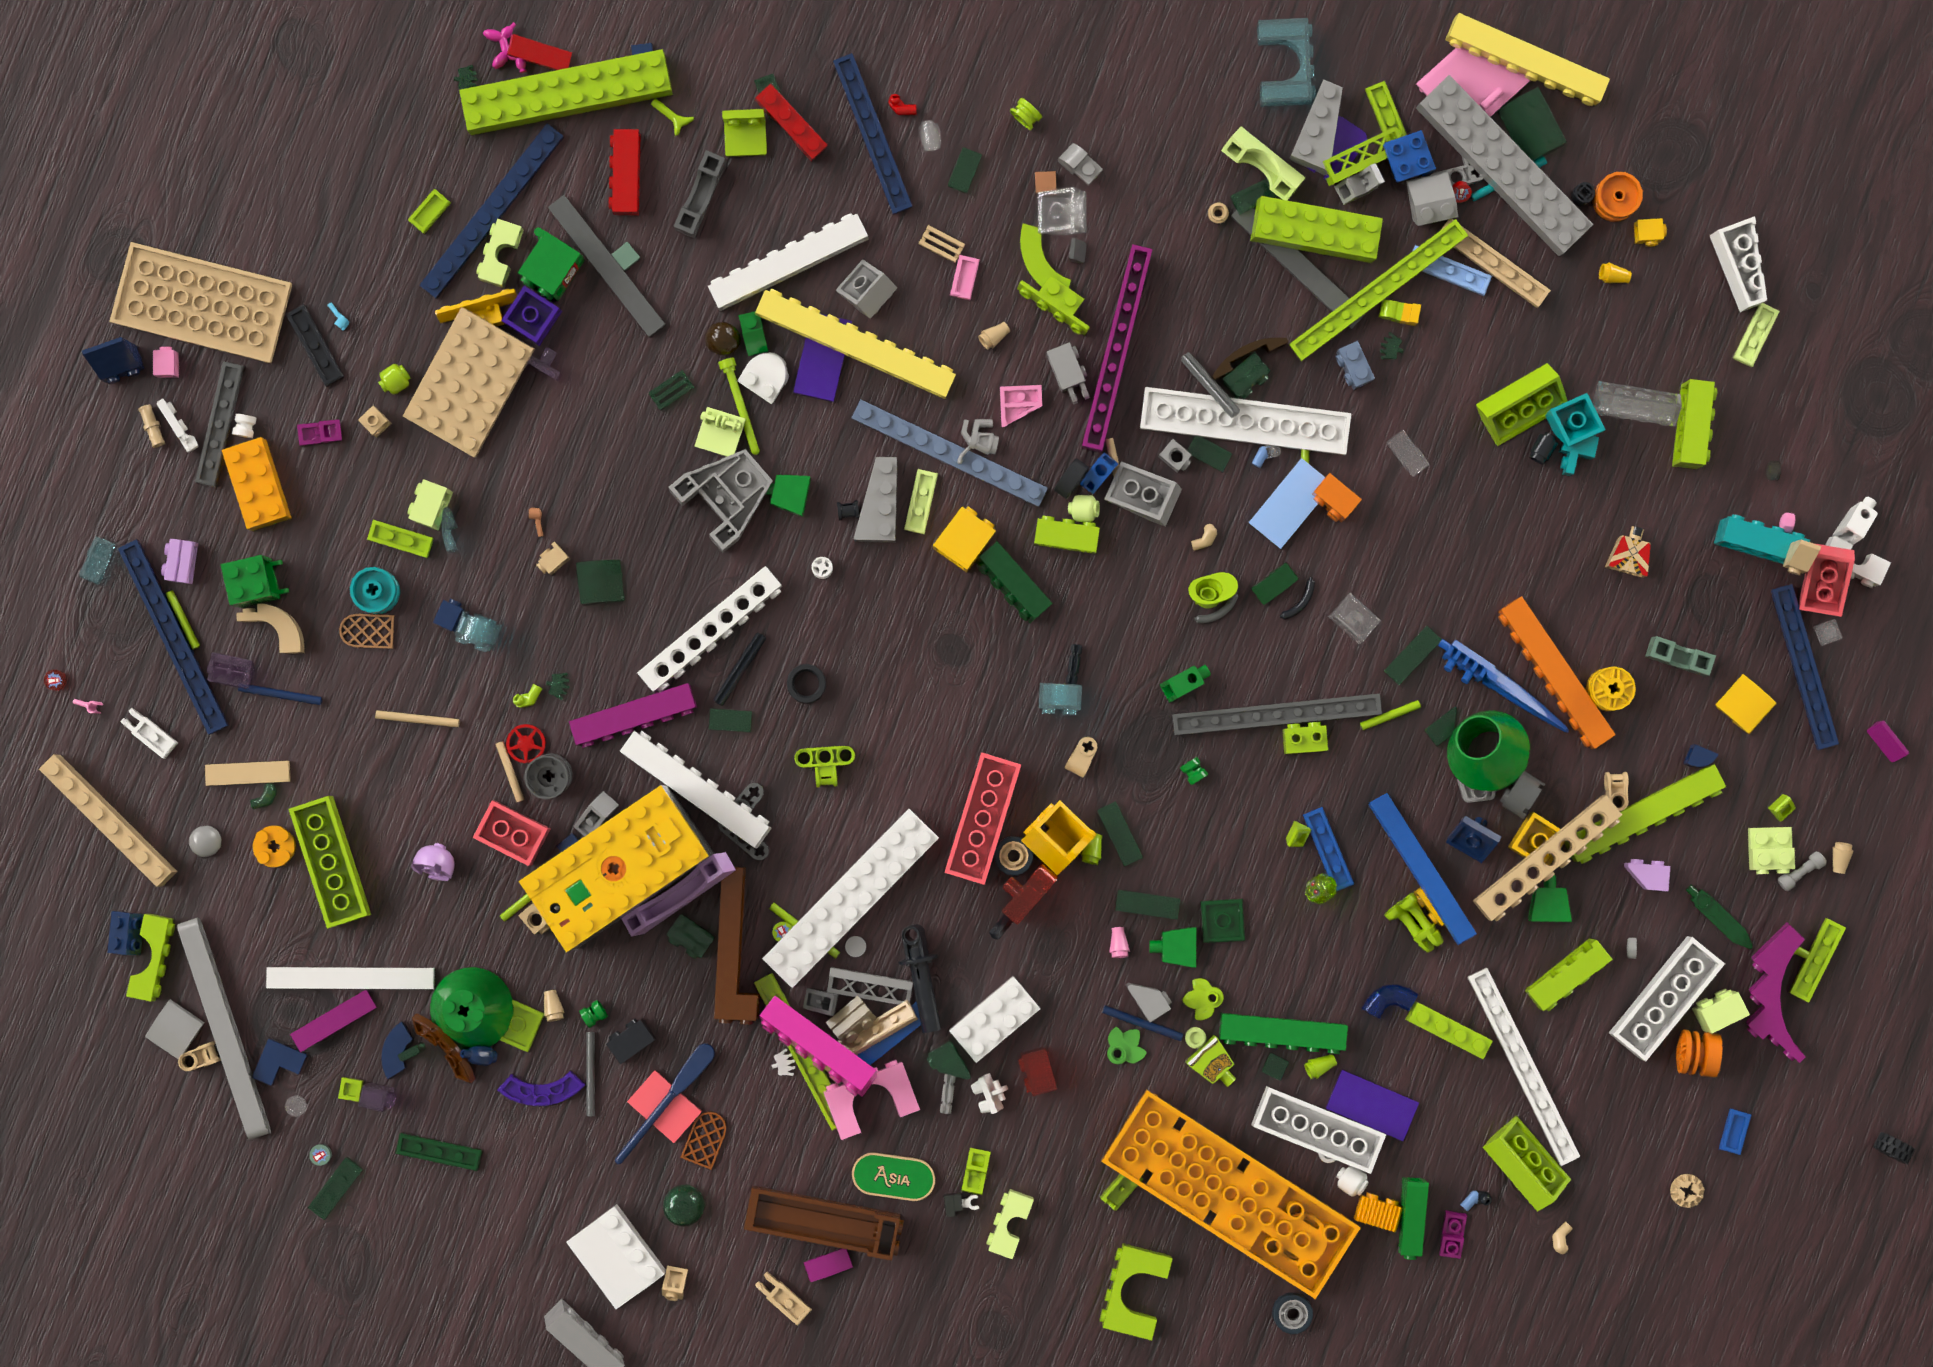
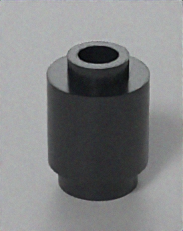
M1547 432L1544 435L1539 434L1530 450L1531 454L1529 457L1533 461L1544 465L1546 461H1549L1558 445L1555 441L1556 437Z

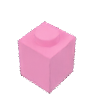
M159 347V350H153V375L157 378H179V353L172 350V347Z

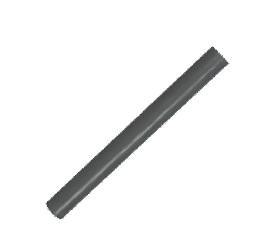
M586 1032L587 1116H595V1032Z

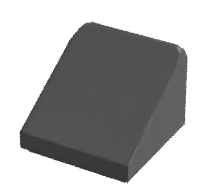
M1076 238L1071 239L1070 262H1085L1087 246L1085 242Z

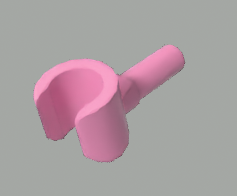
M73 700V704L87 708L89 713L101 714V712L97 711L96 707L97 705H103L102 702Z

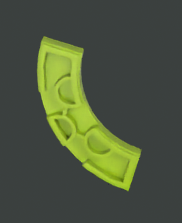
M1023 223L1020 238L1021 252L1031 277L1041 287L1052 276L1069 288L1071 280L1053 270L1045 259L1041 246L1043 229Z

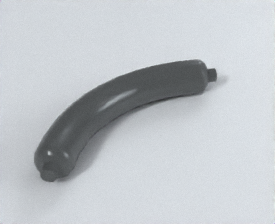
M1237 592L1218 611L1208 615H1198L1194 617V621L1197 623H1210L1224 617L1237 602Z

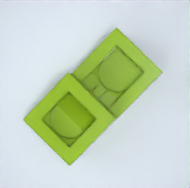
M970 1148L961 1191L982 1195L990 1158L989 1151Z

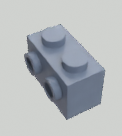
M1358 341L1338 349L1336 360L1346 373L1344 377L1348 386H1352V389L1355 390L1375 379Z

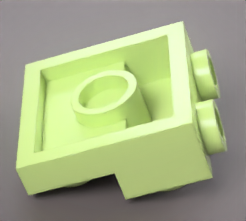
M1792 827L1748 828L1750 870H1756V874H1769V870L1777 869V873H1790V869H1795Z

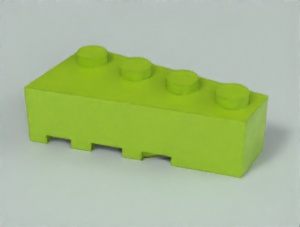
M1589 938L1524 991L1540 1010L1550 1011L1558 1004L1557 1001L1559 999L1569 996L1575 987L1585 983L1591 975L1600 971L1613 959L1598 940Z

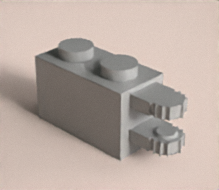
M1069 342L1047 351V358L1061 392L1068 391L1072 403L1076 404L1078 399L1073 388L1080 386L1085 400L1090 398L1085 386L1087 374L1084 366H1079L1077 358H1079L1076 347H1071Z

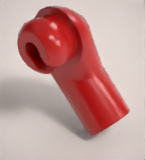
M892 94L889 97V106L897 115H916V104L905 105L898 94Z

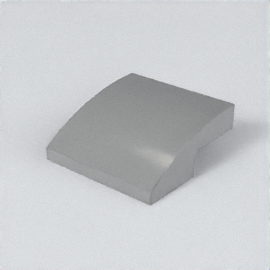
M170 999L155 1019L145 1037L179 1060V1057L187 1051L191 1042L197 1037L205 1022Z

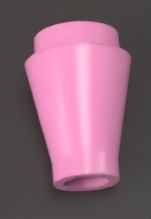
M1124 927L1112 928L1109 953H1112V958L1128 957L1130 949Z

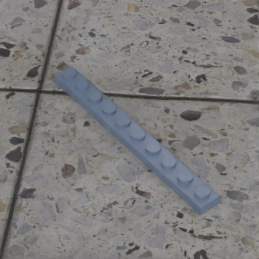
M861 399L852 416L853 420L1037 507L1040 506L1048 489L971 451L964 455L962 464H958L957 459L965 450L964 448Z

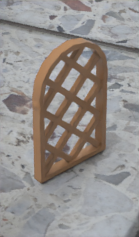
M361 613L349 615L340 624V637L347 645L357 648L393 649L394 615ZM355 616H361L356 621L352 618ZM366 617H375V618L369 622V620H368ZM380 617L390 618L387 621L383 622V620ZM348 619L353 622L349 628L344 625ZM361 619L368 623L363 629L357 624ZM377 619L382 623L378 629L372 625ZM390 621H391V629L386 625V624H387L388 622H390ZM356 625L360 631L354 636L350 630ZM369 626L375 631L370 636L365 632ZM383 627L389 631L384 637L379 632ZM347 632L353 637L349 642L343 637ZM361 633L367 637L363 643L357 639ZM376 633L382 638L377 644L371 639ZM391 634V640L389 643L386 640V638ZM355 640L359 645H353L350 643H352ZM368 641H370L374 646H369V645H364V644H366ZM384 641L388 646L378 645H380Z

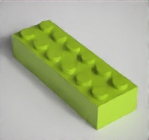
M1261 196L1256 203L1250 241L1372 263L1377 258L1383 218Z
M326 796L290 808L289 812L327 929L371 915L334 797Z

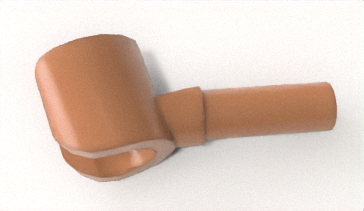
M530 508L529 519H535L538 537L543 536L541 527L542 511L539 508Z

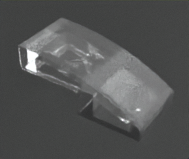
M1401 430L1386 442L1412 477L1430 465L1404 430Z

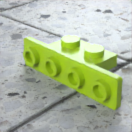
M1052 276L1047 279L1040 291H1037L1021 280L1017 290H1019V293L1024 298L1035 301L1040 309L1048 310L1056 320L1071 326V330L1084 336L1087 334L1090 327L1074 316L1083 303L1084 298Z

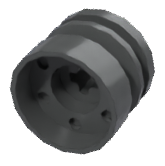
M548 753L535 758L529 763L525 770L524 780L531 794L541 799H551L561 795L569 788L572 783L573 772L566 758L559 754ZM549 770L552 774H555L551 781L549 777H546V773Z

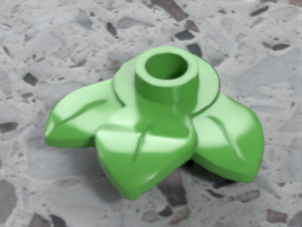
M1118 1027L1111 1030L1108 1036L1110 1045L1107 1051L1108 1059L1114 1064H1122L1125 1061L1136 1063L1143 1059L1147 1052L1137 1046L1140 1040V1031L1132 1029L1122 1033ZM1115 1050H1120L1122 1052L1120 1057L1117 1058L1114 1056Z

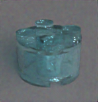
M463 611L454 633L456 636L455 641L462 644H475L474 648L483 652L494 649L502 624L496 625V621L476 613L473 617L468 615L469 611Z

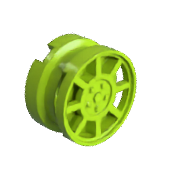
M1020 98L1017 102L1018 105L1015 107L1016 109L1011 108L1010 113L1024 127L1032 130V124L1036 121L1039 122L1042 119V115L1028 101Z

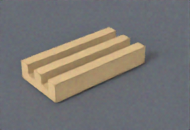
M929 225L919 242V245L956 263L965 246L964 243ZM931 232V233H933V234H935V235H937V236H939V237H941V238H943V239L949 241L950 243H952V244L958 246L959 248L956 249V248H954V247H952V246H950V245H948V244H946V243H944V242L938 240L937 238H935V237L929 235V233ZM926 239L955 253V256L953 257L948 253L926 243Z

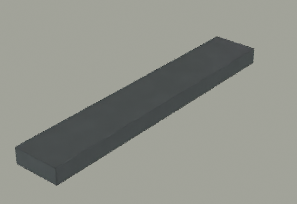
M224 361L222 363L196 475V483L217 487L224 458L222 450L226 449L244 372V366Z

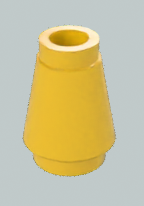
M1610 262L1607 264L1603 263L1600 267L1599 279L1603 280L1604 283H1629L1631 280V271Z

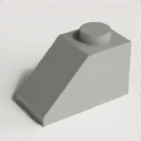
M603 791L587 807L574 825V828L583 836L588 835L603 825L619 805Z

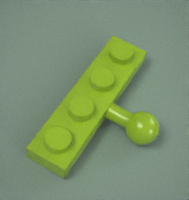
M1825 918L1810 950L1807 951L1798 947L1793 955L1797 954L1805 958L1788 993L1806 1002H1810L1846 927Z

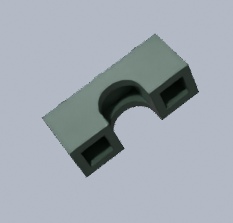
M1655 636L1651 637L1645 657L1705 677L1710 676L1716 655L1697 649L1685 648L1677 645L1676 642Z

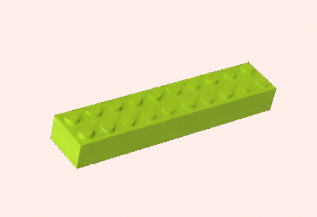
M663 49L459 90L466 127L470 135L673 95Z

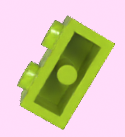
M1321 722L1308 723V727H1300V724H1287V729H1282L1284 754L1328 751L1326 726H1321Z

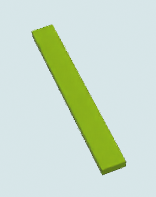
M773 973L754 982L766 1006L774 996L789 1005ZM790 1044L788 1048L833 1131L836 1129L823 1093L827 1090L826 1086L831 1085V1082L824 1070L820 1071L817 1069L809 1057L804 1059L795 1052V1047Z

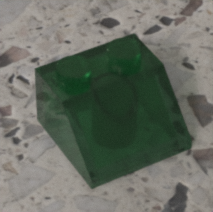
M620 559L576 563L581 605L625 601Z
M951 1039L928 1052L929 1057H927V1061L933 1070L937 1068L940 1073L967 1080L971 1078L969 1069Z

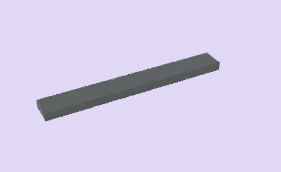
M565 195L548 206V209L649 338L666 326Z
M1245 201L1231 215V218L1251 236L1255 209ZM1259 243L1331 312L1349 300L1336 285L1297 249ZM1365 314L1349 325L1348 328L1351 330Z

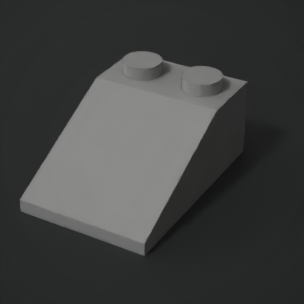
M1121 462L1105 500L1166 527L1182 488L1174 481Z

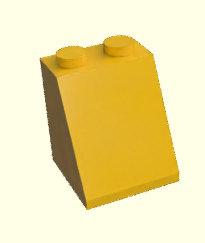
M961 507L933 544L934 550L965 572L969 571L996 533V530L993 529L995 525L987 519L980 520L976 517L978 513L970 507L966 509Z

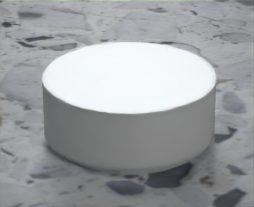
M852 936L845 944L846 952L852 957H859L866 950V942L859 936Z
M1628 938L1627 957L1629 959H1636L1637 939Z

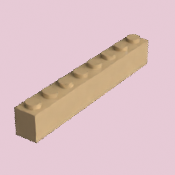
M53 754L39 768L157 887L164 886L178 872L61 755Z

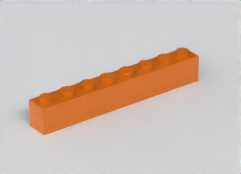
M1523 597L1517 598L1499 610V620L1505 627H1509L1512 632L1510 636L1516 644L1520 643L1524 649L1522 654L1527 661H1532L1535 666L1533 669L1540 679L1543 677L1547 683L1545 685L1547 691L1551 696L1555 695L1559 701L1557 702L1559 709L1563 713L1566 712L1568 714L1570 725L1575 731L1578 729L1582 735L1580 739L1585 747L1595 749L1616 734Z

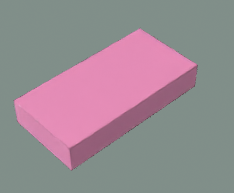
M959 255L950 296L965 300L971 299L980 259Z

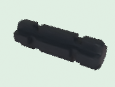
M1072 644L1070 651L1072 654L1069 657L1067 670L1069 674L1066 677V683L1076 685L1082 645Z

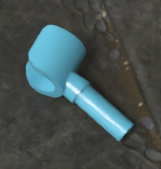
M329 303L328 307L338 318L334 324L344 331L349 325L348 319L342 316L332 303Z

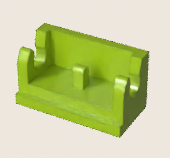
M1119 1174L1100 1198L1115 1211L1138 1185Z

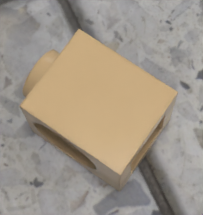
M372 406L358 419L376 438L392 424L375 406Z
M532 903L518 916L534 935L539 932L542 935L550 927L543 917L542 923L539 926L533 924L532 916L539 914L542 917L534 903Z

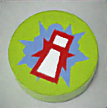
M785 921L777 923L772 931L775 940L779 942L792 926Z

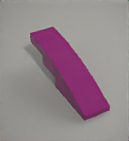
M364 990L291 1033L290 1036L301 1053L377 1007L367 990Z

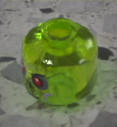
M1322 873L1307 882L1305 893L1311 902L1323 904L1336 895L1337 884L1333 877Z

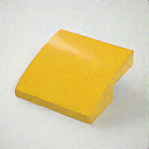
M1742 674L1717 702L1716 707L1731 718L1733 723L1750 734L1777 703L1753 681Z

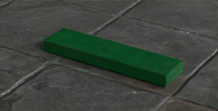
M400 1133L395 1154L478 1171L482 1150Z

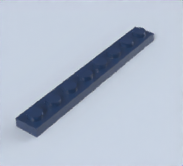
M853 54L833 60L893 215L912 208Z
M1793 584L1773 589L1771 594L1816 748L1820 750L1838 745L1839 742L1799 610Z

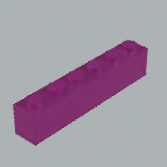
M687 683L571 720L569 724L576 745H582V748L594 745V741L602 739V742L613 739L614 734L620 732L622 735L634 732L633 728L641 726L642 729L654 726L653 722L660 719L663 723L673 720V715L681 713V716L694 713L693 709L697 708L691 686Z

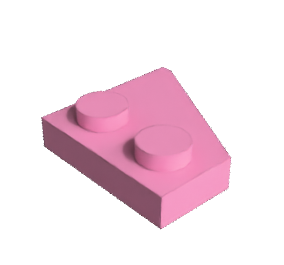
M1041 385L1000 387L1002 427L1042 406Z

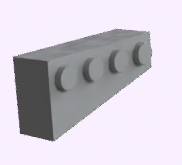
M1323 79L1290 156V161L1311 168L1323 175H1328L1323 161L1332 157L1343 87Z

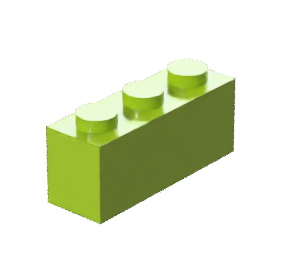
M1042 516V519L1038 518L1034 545L1096 554L1100 528L1095 527V523L1083 522V525L1075 524V520L1063 519V522L1054 521L1055 517Z

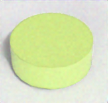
M1192 1027L1187 1030L1185 1041L1192 1048H1200L1206 1042V1034L1201 1028Z

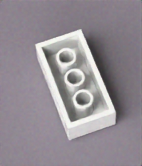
M1012 976L951 1027L949 1031L977 1063L1039 1011L1040 1007L1016 978Z

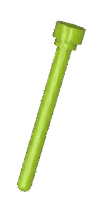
M732 357L719 361L720 370H723L724 374L727 375L739 415L746 419L743 428L751 452L757 455L759 447L734 373L736 370L735 359Z

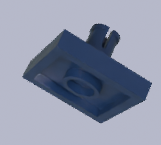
M1464 816L1450 833L1446 843L1482 863L1499 843L1501 836L1486 828L1488 822L1485 819L1481 824L1483 819L1481 817L1472 820Z

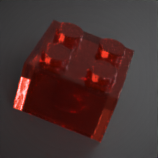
M1045 1046L1022 1052V1058H1019L1018 1061L1021 1072L1026 1071L1028 1077L1024 1079L1027 1093L1032 1092L1033 1096L1057 1090Z

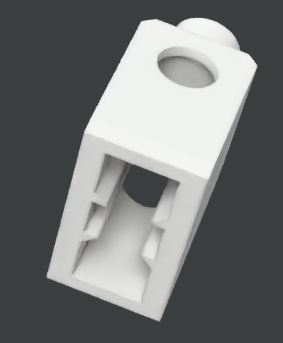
M1865 497L1863 502H1859L1851 507L1832 536H1836L1851 544H1855L1863 539L1878 514L1873 510L1876 501L1870 497Z

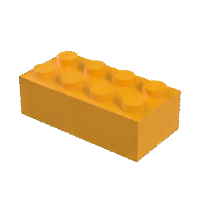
M260 437L223 449L222 454L246 528L254 531L291 519L266 439Z

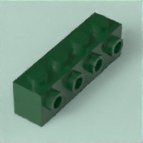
M998 542L994 543L975 561L978 570L991 579L990 582L997 590L1000 589L1005 595V600L1017 608L1018 614L1023 620L1029 623L1033 622L1053 604Z

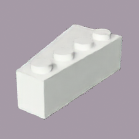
M1755 217L1719 229L1710 235L1740 312L1767 301L1764 275L1761 272L1760 265L1762 260L1757 244L1759 242L1758 234L1755 231Z

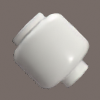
M1348 1166L1347 1169L1342 1167L1336 1176L1339 1179L1338 1187L1352 1197L1355 1195L1360 1196L1369 1183L1367 1181V1174L1352 1166Z

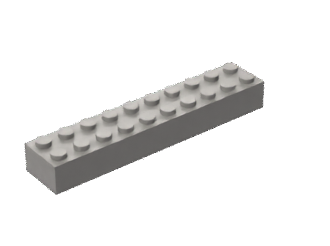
M1450 75L1416 107L1430 124L1484 177V180L1494 188L1558 256L1565 253L1593 225Z

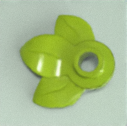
M1198 978L1192 980L1194 990L1188 992L1182 1001L1186 1006L1196 1009V1020H1205L1211 1017L1215 1008L1223 1003L1224 995L1219 988L1212 987L1206 979ZM1210 994L1216 996V1001L1210 1000Z

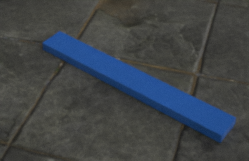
M1388 793L1371 801L1368 805L1457 945L1476 936L1477 933Z

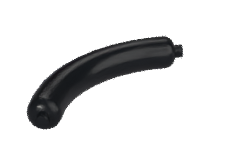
M1312 577L1307 580L1306 590L1302 599L1293 608L1283 611L1279 615L1280 618L1284 620L1299 614L1308 605L1315 588V581Z

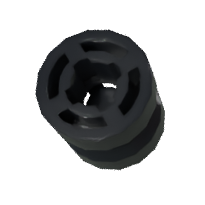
M1588 182L1577 185L1571 193L1573 203L1577 206H1585L1590 203L1595 196V188Z

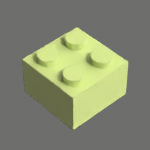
M423 479L422 483H419L415 490V495H417L415 502H412L408 508L407 514H409V519L439 531L453 492L443 486Z
M1726 989L1716 992V997L1712 999L1704 998L1696 1002L1697 1006L1692 1008L1702 1030L1709 1033H1714L1750 1015L1739 992Z

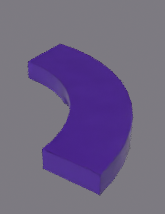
M572 1071L558 1081L542 1085L524 1082L511 1074L497 1091L518 1103L547 1106L567 1100L579 1092L586 1084Z

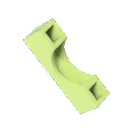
M1240 127L1230 137L1221 150L1236 163H1248L1260 169L1269 180L1270 190L1282 200H1288L1305 179L1303 175L1243 127Z

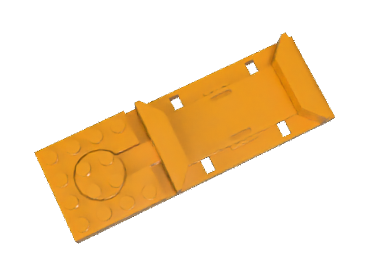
M1148 1090L1145 1091L1101 1160L1107 1166L1314 1299L1317 1298L1360 1230V1226L1291 1181L1283 1178L1276 1171L1269 1169ZM1179 1117L1186 1120L1180 1131L1173 1127ZM1243 1157L1250 1161L1244 1172L1237 1168ZM1146 1169L1153 1173L1147 1184L1139 1180ZM1211 1210L1217 1215L1212 1223L1208 1225L1203 1220Z

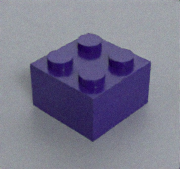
M523 286L502 318V322L540 346L562 311L537 293Z

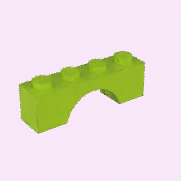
M144 914L140 935L150 944L152 959L149 966L143 972L130 976L127 997L150 1002L155 1001L156 997L159 998L162 988L159 985L160 979L166 971L164 960L165 956L168 957L170 952V944L168 942L175 930L172 918Z
M1414 1001L1405 1019L1481 1059H1484L1493 1042L1487 1037Z

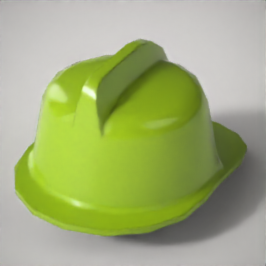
M1219 572L1193 580L1188 591L1195 604L1206 609L1213 608L1236 594L1238 582L1233 575Z

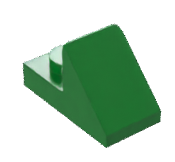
M756 311L739 315L748 356L768 352L761 317L755 315Z

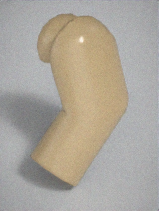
M1207 524L1204 527L1202 538L1191 541L1194 551L1213 544L1217 536V529L1213 524Z
M1564 1222L1552 1236L1553 1247L1560 1254H1565L1568 1251L1566 1236L1573 1229L1567 1222Z

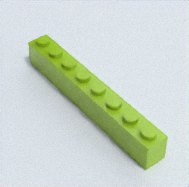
M1715 764L1708 765L1620 811L1622 814L1618 818L1620 822L1611 829L1609 827L1602 831L1603 836L1595 842L1593 840L1586 844L1587 849L1581 854L1577 855L1575 853L1572 855L1573 861H1580L1583 864L1592 859L1591 855L1597 852L1603 854L1611 849L1610 845L1616 842L1618 845L1630 840L1628 836L1634 833L1638 836L1648 831V826L1652 824L1658 826L1666 822V817L1671 814L1674 817L1685 812V807L1689 805L1692 807L1698 806L1704 802L1703 798L1709 795L1713 798L1721 794V789L1725 788L1726 785ZM1600 820V821H1598V822H1596V823H1594V824H1595L1596 826H1599V825L1602 823V820ZM1585 829L1576 832L1577 837L1583 839L1586 835ZM1565 841L1564 844L1567 850H1569L1570 845Z

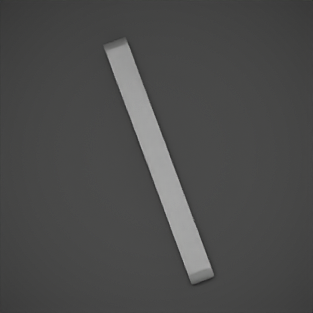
M197 917L177 925L178 932L245 1133L249 1140L271 1133L270 1125L255 1080L252 1078L253 1074L202 922Z

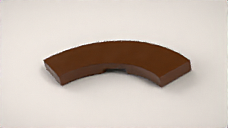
M416 1013L412 1017L416 1034L424 1037L434 1046L439 1045L446 1053L444 1057L450 1064L455 1077L472 1083L476 1078L467 1059L461 1058L459 1047L435 1023Z

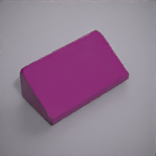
M1877 721L1867 729V733L1890 762H1895L1909 754V751L1885 721Z

